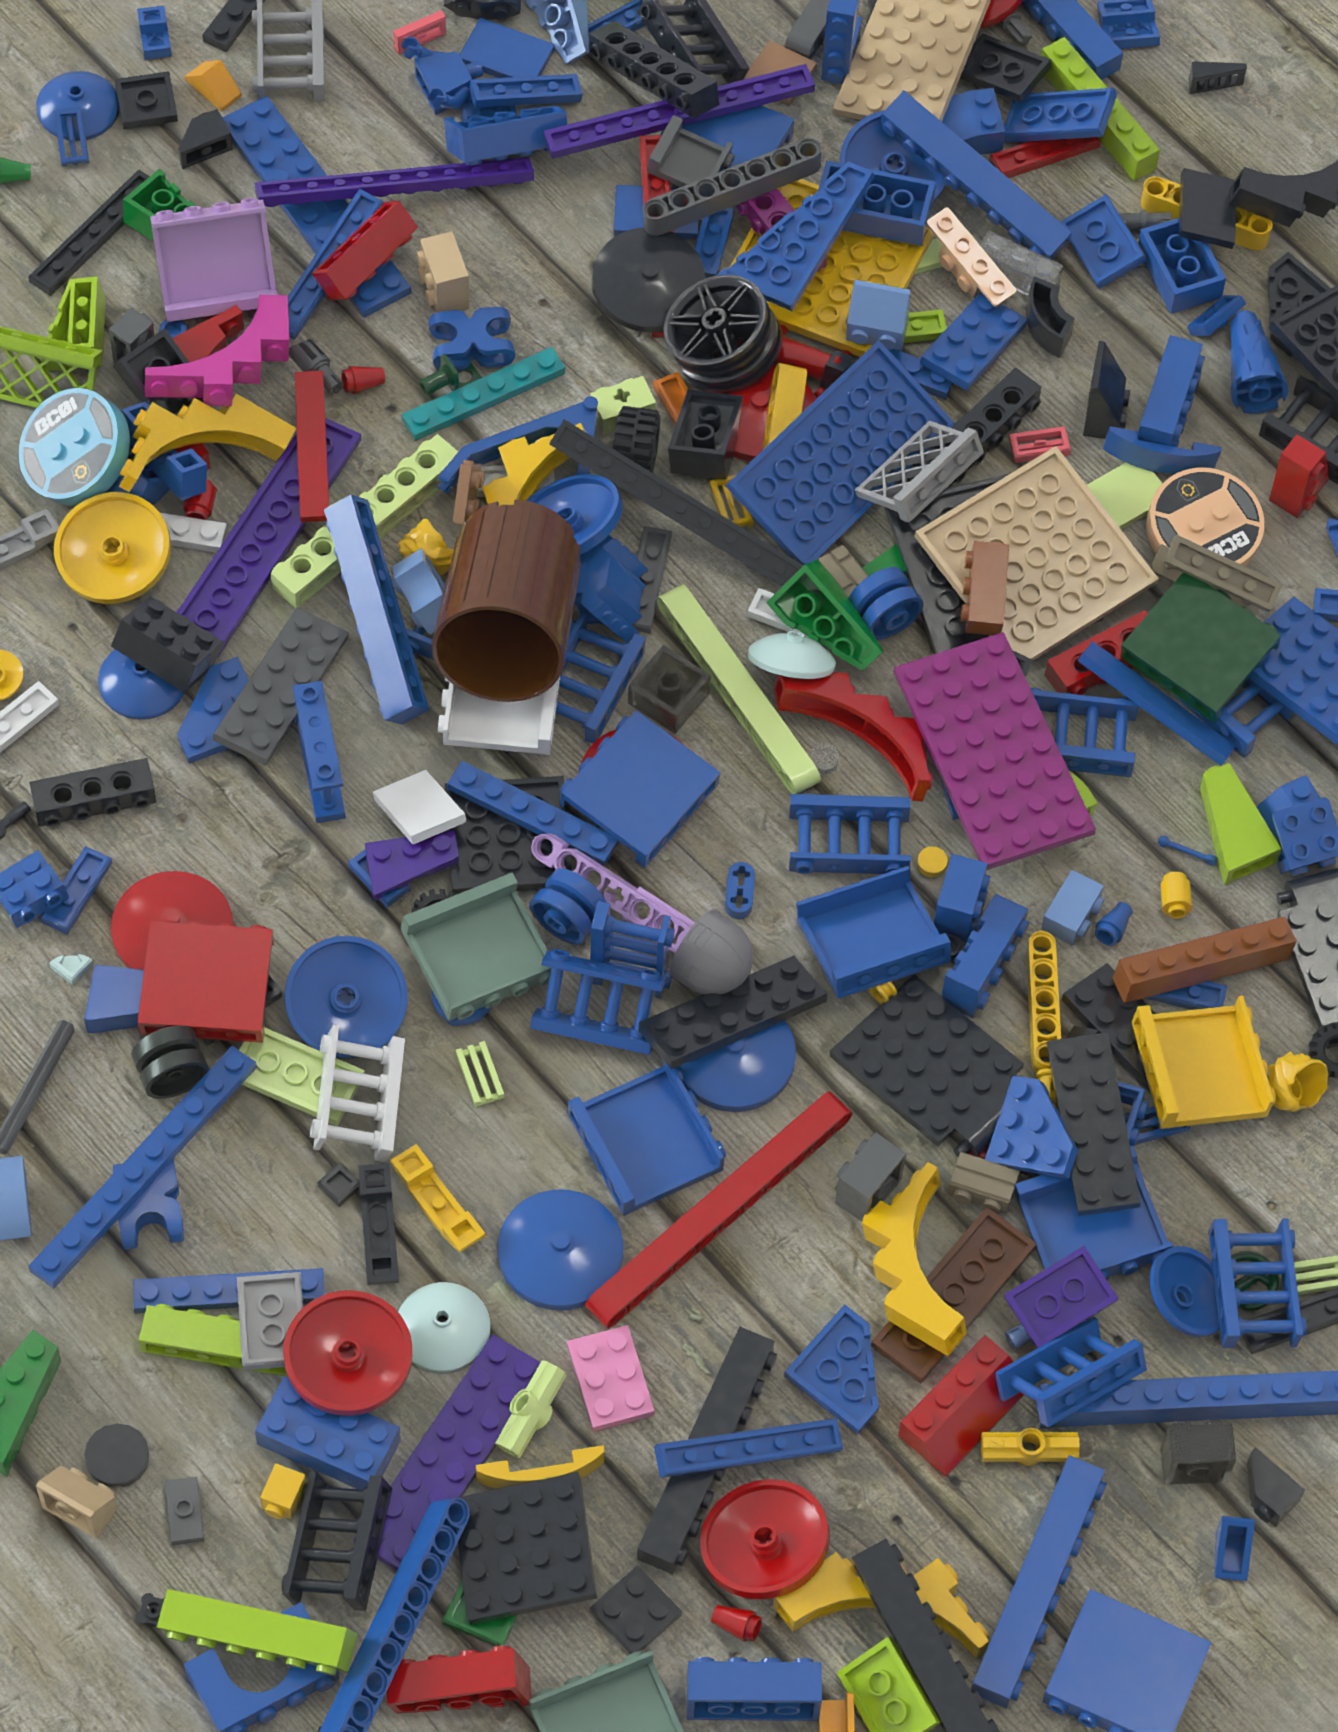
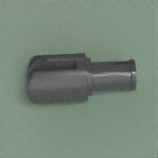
M311 338L289 348L290 358L303 372L323 371L324 388L330 395L336 394L342 389L344 382L329 368L330 359Z

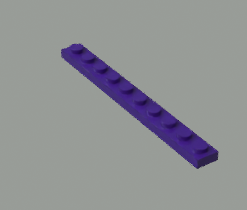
M803 64L718 86L720 105L696 118H692L662 100L545 130L544 140L552 159L663 131L673 115L683 119V126L815 92V83L807 65Z
M529 157L482 161V163L477 165L459 163L256 182L255 194L258 200H263L266 207H276L284 204L302 205L306 202H331L337 199H353L359 189L373 196L385 197L390 194H414L422 191L440 192L444 189H468L475 186L493 187L498 184L507 183L522 184L534 181V169Z

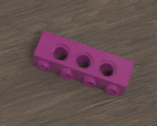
M778 189L736 205L739 213L742 216L746 215L750 220L754 232L757 235L761 234V236L790 211L792 213L795 211ZM826 257L817 271L826 267Z

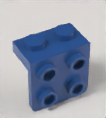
M1323 797L1273 813L1272 819L1285 857L1284 860L1277 863L1280 874L1290 872L1293 877L1309 872L1308 866L1318 863L1319 868L1337 863L1335 858L1338 857V826L1329 799Z

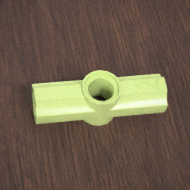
M541 1361L527 1388L519 1391L510 1403L509 1409L512 1414L495 1442L499 1449L516 1458L522 1456L535 1431L543 1428L551 1418L552 1406L550 1404L567 1376L562 1369L547 1361Z

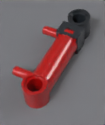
M780 325L782 330V347L775 363L807 369V376L820 380V387L827 389L857 361H853V354L848 350H843L842 352L835 350L833 354H829L785 337L788 329L786 326Z

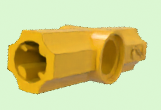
M1027 1428L1021 1432L981 1433L982 1462H1019L1025 1466H1034L1039 1462H1066L1069 1455L1079 1459L1080 1443L1078 1432H1041L1035 1428ZM1024 1443H1033L1038 1449L1031 1452L1024 1449L1022 1445Z

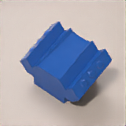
M608 535L598 545L580 555L581 568L574 605L578 607L580 614L581 612L587 614V624L606 625L625 642H629L634 634H640L632 624L642 617L639 613L642 590L647 586L639 577L649 569L638 560L634 553H630L626 546H622L618 539Z

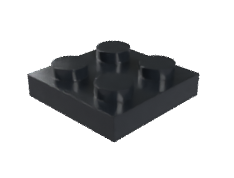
M169 71L115 79L123 129L178 122Z
M638 1565L596 1601L589 1611L630 1654L644 1650L682 1615V1610Z

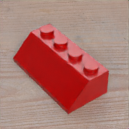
M984 1335L901 1421L898 1436L947 1477L981 1441V1433L990 1432L1024 1396L1020 1392L1006 1401L1000 1399L995 1372L1013 1363L1011 1357Z

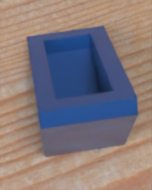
M1221 1517L1216 1530L1215 1578L1247 1581L1255 1525L1254 1519Z

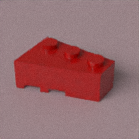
M1297 434L1280 455L1269 501L1296 518L1304 510L1309 511L1316 502V495L1329 481L1326 452Z

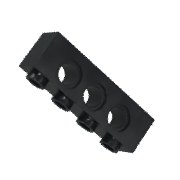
M148 758L29 782L38 827L45 825L49 827L56 826L61 822L70 820H86L94 815L104 813L115 814L123 809L133 807L144 808L150 804L157 803ZM120 787H128V789L124 791L117 790ZM91 793H99V795L95 797L88 796ZM62 799H69L66 803H59Z

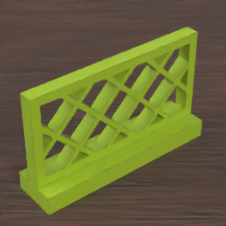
M0 326V349H3L9 358L8 361L0 365V379L6 386L0 390V399L38 408L45 401L40 392L50 385L55 393L62 391L56 381L65 375L75 388L87 386L88 390L94 391L97 368L101 362L103 350ZM23 354L30 356L37 365L27 373L17 360ZM49 361L57 362L64 373L53 379L44 365ZM11 362L21 375L12 383L2 371V368ZM77 367L89 370L88 381L83 385L79 384L71 372ZM37 369L41 371L48 381L46 385L39 389L28 376ZM22 379H24L33 392L27 397L20 396L13 386Z

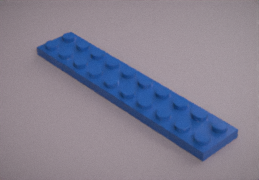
M267 95L222 117L231 132L233 144L262 182L327 176ZM337 199L331 202H306L302 205L284 204L280 205V207L316 254L349 204L345 199ZM391 260L385 264H380L375 269L376 274L370 280L362 282L356 288L357 293L349 298L363 318L411 294V286Z

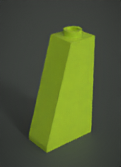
M1230 763L1221 767L1216 765L1206 770L1201 780L1200 792L1223 883L1225 885L1276 864L1280 856L1281 847Z

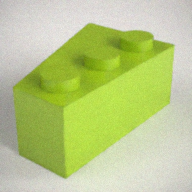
M97 276L69 280L57 307L59 312L56 319L48 328V338L103 350L106 295ZM103 352L101 362L98 364V367L103 365ZM49 361L44 365L48 371L62 370L57 362Z

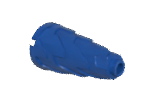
M1239 311L1230 322V394L1232 402L1237 409L1238 405L1242 406L1244 413L1260 414L1269 412L1278 407V400L1283 398V402L1288 396L1287 379L1280 369L1268 337L1265 336L1261 320H1258L1256 314L1251 311Z

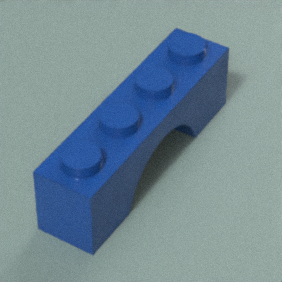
M146 401L121 409L128 424L130 434L129 447L133 449L138 440L133 437L138 427L133 422L141 409L147 411L150 405ZM192 448L180 453L173 449L147 464L180 500L206 492L207 463Z

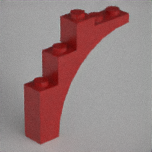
M833 672L829 676L815 679L778 675L773 689L778 710L820 718L862 738L879 751L896 769L906 785L911 801L923 802L927 790H930L932 787L933 777L927 768L928 748L914 718L894 717V710L890 708L887 696L855 694V687L851 685L848 673Z

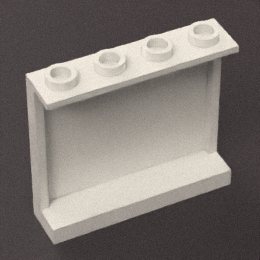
M560 677L543 694L516 702H497L482 699L462 691L448 681L449 689H443L442 707H446L445 715H439L438 733H443V745L550 755Z

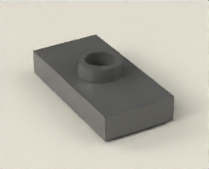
M197 1476L166 1480L165 1489L172 1546L204 1541Z

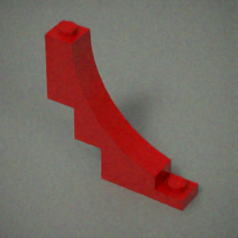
M235 305L172 339L189 362L208 357L226 348V338L233 337L244 329L242 312ZM203 443L174 449L177 453L192 448L207 463V470L211 468L209 452Z

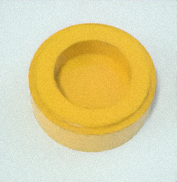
M938 847L924 848L918 855L917 867L919 872L929 878L941 876L947 868V855Z

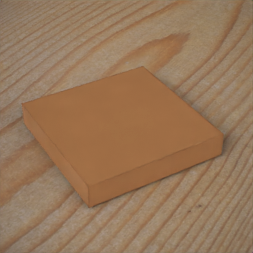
M769 40L743 80L803 64L807 65L812 76L817 69V62ZM796 97L780 100V102L790 106Z

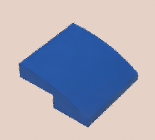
M1152 0L1097 1L1100 27L1119 49L1160 45V34L1155 23L1156 12Z

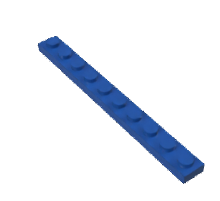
M231 1046L28 1266L29 1271L54 1289L257 1068L256 1061Z

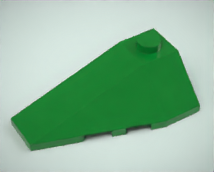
M818 559L805 564L766 602L785 625L799 630L809 636V638L833 651V654L861 671H864L884 652L839 583Z

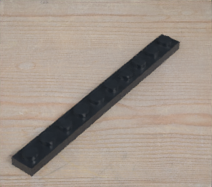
M565 419L549 443L552 447L598 475L607 478L624 491L780 586H783L804 566Z

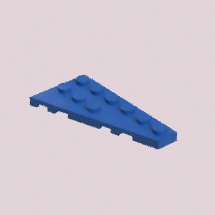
M848 161L824 182V186L813 196L809 195L806 197L797 210L793 213L790 211L762 235L753 248L747 253L743 252L736 258L737 261L727 270L724 268L717 275H736L746 278L761 290L766 301L793 311L874 178L873 171Z

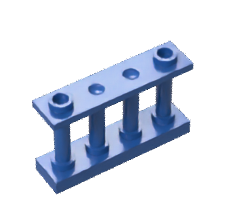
M581 612L577 621L573 620L570 625L559 687L595 701L596 706L593 712L588 711L585 713L557 701L556 714L582 724V728H585V741L593 744L601 736L645 654L646 638L634 634L630 643L622 644L588 630L587 614ZM582 639L620 655L621 660L618 666L613 665L610 667L576 653L575 650ZM569 662L606 677L608 684L605 689L601 688L598 690L562 675Z
M1250 678L1245 681L1249 686L1223 707L1222 716L1215 724L1177 698L1205 724L1235 745L1234 750L1243 758L1252 752L1256 739L1254 733L1278 713H1281L1288 721L1294 715L1292 710ZM1257 694L1270 704L1246 725L1241 724L1232 716Z
M322 681L294 685L292 687L298 713L296 724L316 823L345 819V809L340 787H343L323 683Z
M1030 688L1041 711L1057 713L1055 742L1069 771L1122 777L1132 776L1135 753L1127 752L1125 749L1128 721H1136L1139 706L1128 698L1112 699ZM1069 714L1087 716L1083 747L1066 744ZM1098 717L1116 719L1114 750L1098 749L1096 747Z
M791 794L789 819L799 820V852H790L789 871L799 874H810L812 872L885 874L906 866L910 868L911 855H901L900 828L901 822L909 821L910 797ZM812 819L829 821V853H811ZM842 820L859 822V854L841 853ZM872 821H886L889 823V855L871 854Z
M598 901L591 925L590 960L638 971L647 968L614 962L613 960L656 969L655 971H658L661 976L667 977L664 988L669 989L672 980L670 970H668L669 947H672L675 929L670 928L671 916H664L661 929L615 920V916L610 915V903ZM614 932H616V933H621V934H625V935H630V936H635V937H639V938L649 939V940H653V941H658V943H656V942H651V941H646V940H642V939H637V938H632V937H628V936L618 935V934H614ZM614 946L620 947V948H625V949H630V950H634V951L644 952V953H648V954L657 955V957H656V956H651V955L642 954V953L632 952V951H628V950H623V949L614 948ZM594 977L593 984L602 986L603 979ZM655 990V997L661 999L663 990L662 992Z
M561 949L547 951L541 965L551 967L552 969L545 1007L536 1008L531 1018L530 1029L650 1055L653 1047L639 1032V1022L649 1018L653 991L662 992L667 977L661 976L658 971L652 969L638 971L570 956L569 952ZM564 970L582 974L575 1013L571 1015L559 1013L557 1009ZM594 977L612 981L605 1019L601 1022L591 1020L587 1016ZM624 984L642 987L635 1025L631 1028L619 1026L617 1022Z
M1282 1218L1276 1233H1233L1232 1230H1228L1227 1219H1214L1208 1235L1222 1348H1235L1239 1338L1244 1333H1289L1290 1347H1297L1302 1336L1306 1335L1307 1326L1305 1317H1301L1292 1251L1295 1247V1232L1290 1230L1289 1219ZM1233 1246H1278L1280 1262H1236L1235 1259H1231L1230 1249ZM1281 1274L1283 1291H1240L1239 1288H1235L1234 1278H1236V1275ZM1240 1304H1285L1287 1320L1243 1321L1242 1317H1238L1237 1307Z
M1092 1317L995 1372L999 1396L1002 1401H1006L1020 1392L1036 1401L1040 1423L1050 1427L1145 1372L1147 1368L1141 1342L1133 1339L1119 1348L1112 1346L1101 1339L1098 1319ZM1093 1350L1104 1355V1357L1095 1362H1091L1083 1356ZM1068 1364L1080 1369L1069 1377L1058 1371ZM1044 1378L1055 1383V1385L1045 1391L1034 1386L1035 1383Z

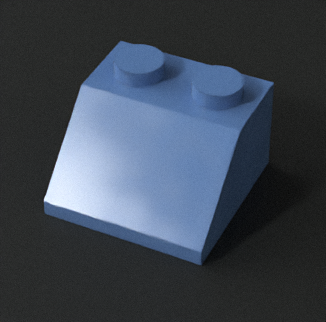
M855 280L847 320L846 340L857 344L874 345L880 340L887 349L902 350L909 320L911 290Z

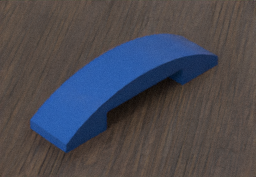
M1110 426L1103 443V450L1128 464L1166 474H1176L1192 468L1214 469L1222 448L1193 442L1190 450L1138 440V431Z

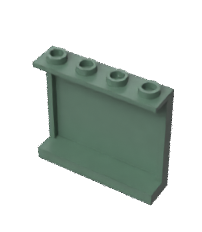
M513 872L403 916L401 931L448 1021L455 1018L459 1020L471 1016L477 1009L482 1007L492 1008L506 997L511 995L518 997L525 994L535 985L545 986L549 984L552 968L541 965L542 959L548 950L516 892L518 882Z
M652 1650L643 1653V1651L631 1653L625 1657L624 1662L614 1666L612 1663L604 1664L596 1668L594 1674L584 1678L581 1675L574 1676L566 1680L564 1686L554 1690L551 1688L542 1689L536 1692L532 1699H529V1710L539 1732H684L653 1662Z

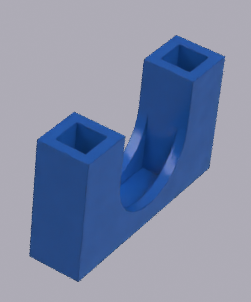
M861 0L829 1L821 80L834 84H843L846 75L849 74L861 33L862 17L857 16Z
M302 1602L281 1612V1614L311 1620ZM214 1649L184 1663L186 1675L217 1732H247V1728L257 1722L263 1724L272 1720L281 1709L287 1706L294 1708L302 1704L307 1699L306 1696L317 1690L324 1692L336 1684V1680L340 1679L339 1671L337 1670L335 1676L317 1672V1666L306 1664L305 1669L290 1666L287 1676L278 1686L265 1692L256 1693L245 1691L231 1681Z

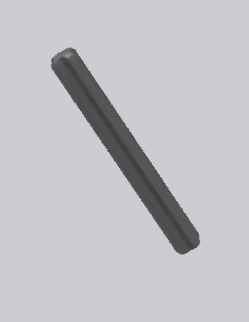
M65 1020L58 1022L0 1128V1154L5 1155L10 1150L73 1035L74 1025Z

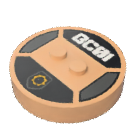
M1192 468L1174 474L1159 487L1148 510L1146 531L1149 543L1155 554L1160 544L1170 547L1174 536L1179 535L1246 567L1253 559L1262 540L1264 514L1256 495L1237 477L1218 469Z

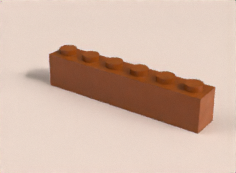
M1284 916L1119 959L1113 980L1123 1002L1127 1003L1287 961L1290 959L1297 940Z

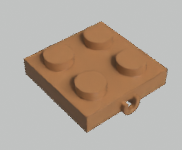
M463 460V464H460L452 521L455 524L463 525L475 511L481 508V500H478L477 496L478 489L484 485L485 471H481L482 464L474 463V461Z

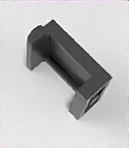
M673 115L649 158L647 172L674 185L683 187L730 168L735 158V154H732L733 143L728 141L726 146L723 147L682 128L683 119Z

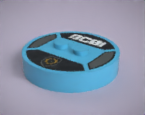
M72 388L52 395L33 412L21 436L19 463L25 480L39 494L58 504L76 506L92 496L105 493L119 477L120 471L128 457L130 434L127 421L121 410L114 403L92 390Z

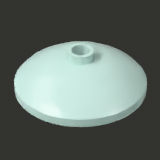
M797 631L778 633L761 638L751 644L748 649V658L753 664L768 672L782 676L815 679L829 676L835 670L836 661L831 653L815 640L805 637L803 633Z
M438 1282L423 1286L409 1295L398 1311L411 1335L412 1363L426 1371L450 1373L469 1366L475 1361L490 1337V1317L486 1306L474 1292L459 1284ZM439 1316H446L448 1320L441 1323L437 1321V1318Z

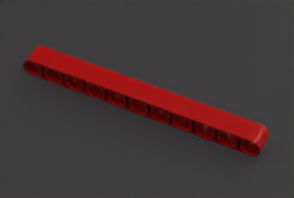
M831 1091L823 1094L589 1297L585 1307L607 1329L616 1325L843 1128L852 1117L853 1112Z

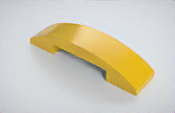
M417 1144L390 1160L396 1173L418 1206L440 1234L459 1253L486 1237V1233L469 1211L465 1212L436 1175L432 1163Z
M604 1445L572 1450V1463L510 1472L508 1460L476 1465L477 1482L491 1488L500 1489L578 1472L581 1478H583L604 1463Z

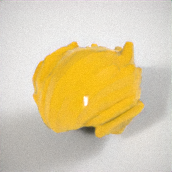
M423 519L408 534H405L404 539L398 543L400 554L404 556L403 559L422 548L440 576L449 570L454 549L447 548L443 537L433 528L428 519Z
M1290 1051L1285 1056L1278 1057L1275 1064L1268 1066L1270 1070V1075L1268 1076L1269 1086H1273L1276 1094V1101L1273 1106L1280 1110L1296 1112L1301 1109H1311L1318 1103L1328 1088L1327 1065L1320 1060L1311 1059L1310 1056L1303 1053L1294 1055Z

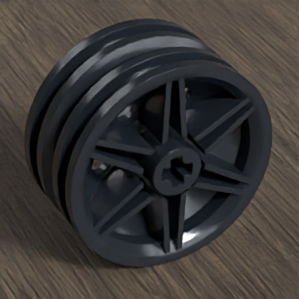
M718 275L695 283L674 301L664 322V339L668 349L687 380L693 386L705 392L731 393L754 384L771 369L782 347L780 324L761 290L750 280L736 275Z

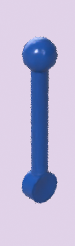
M1163 835L1158 839L1161 847L1169 846L1204 860L1210 866H1215L1218 858L1212 854L1205 855L1170 841L1167 836Z

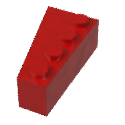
M496 1646L491 1651L482 1653L476 1650H466L460 1652L459 1656L453 1657L440 1654L431 1655L427 1658L428 1660L417 1662L413 1659H402L386 1691L387 1705L396 1714L440 1711L442 1704H447V1707L451 1709L466 1710L470 1709L473 1703L476 1702L490 1705V1708L504 1707V1701L520 1700V1706H529V1699H532L530 1667L516 1650L509 1646Z

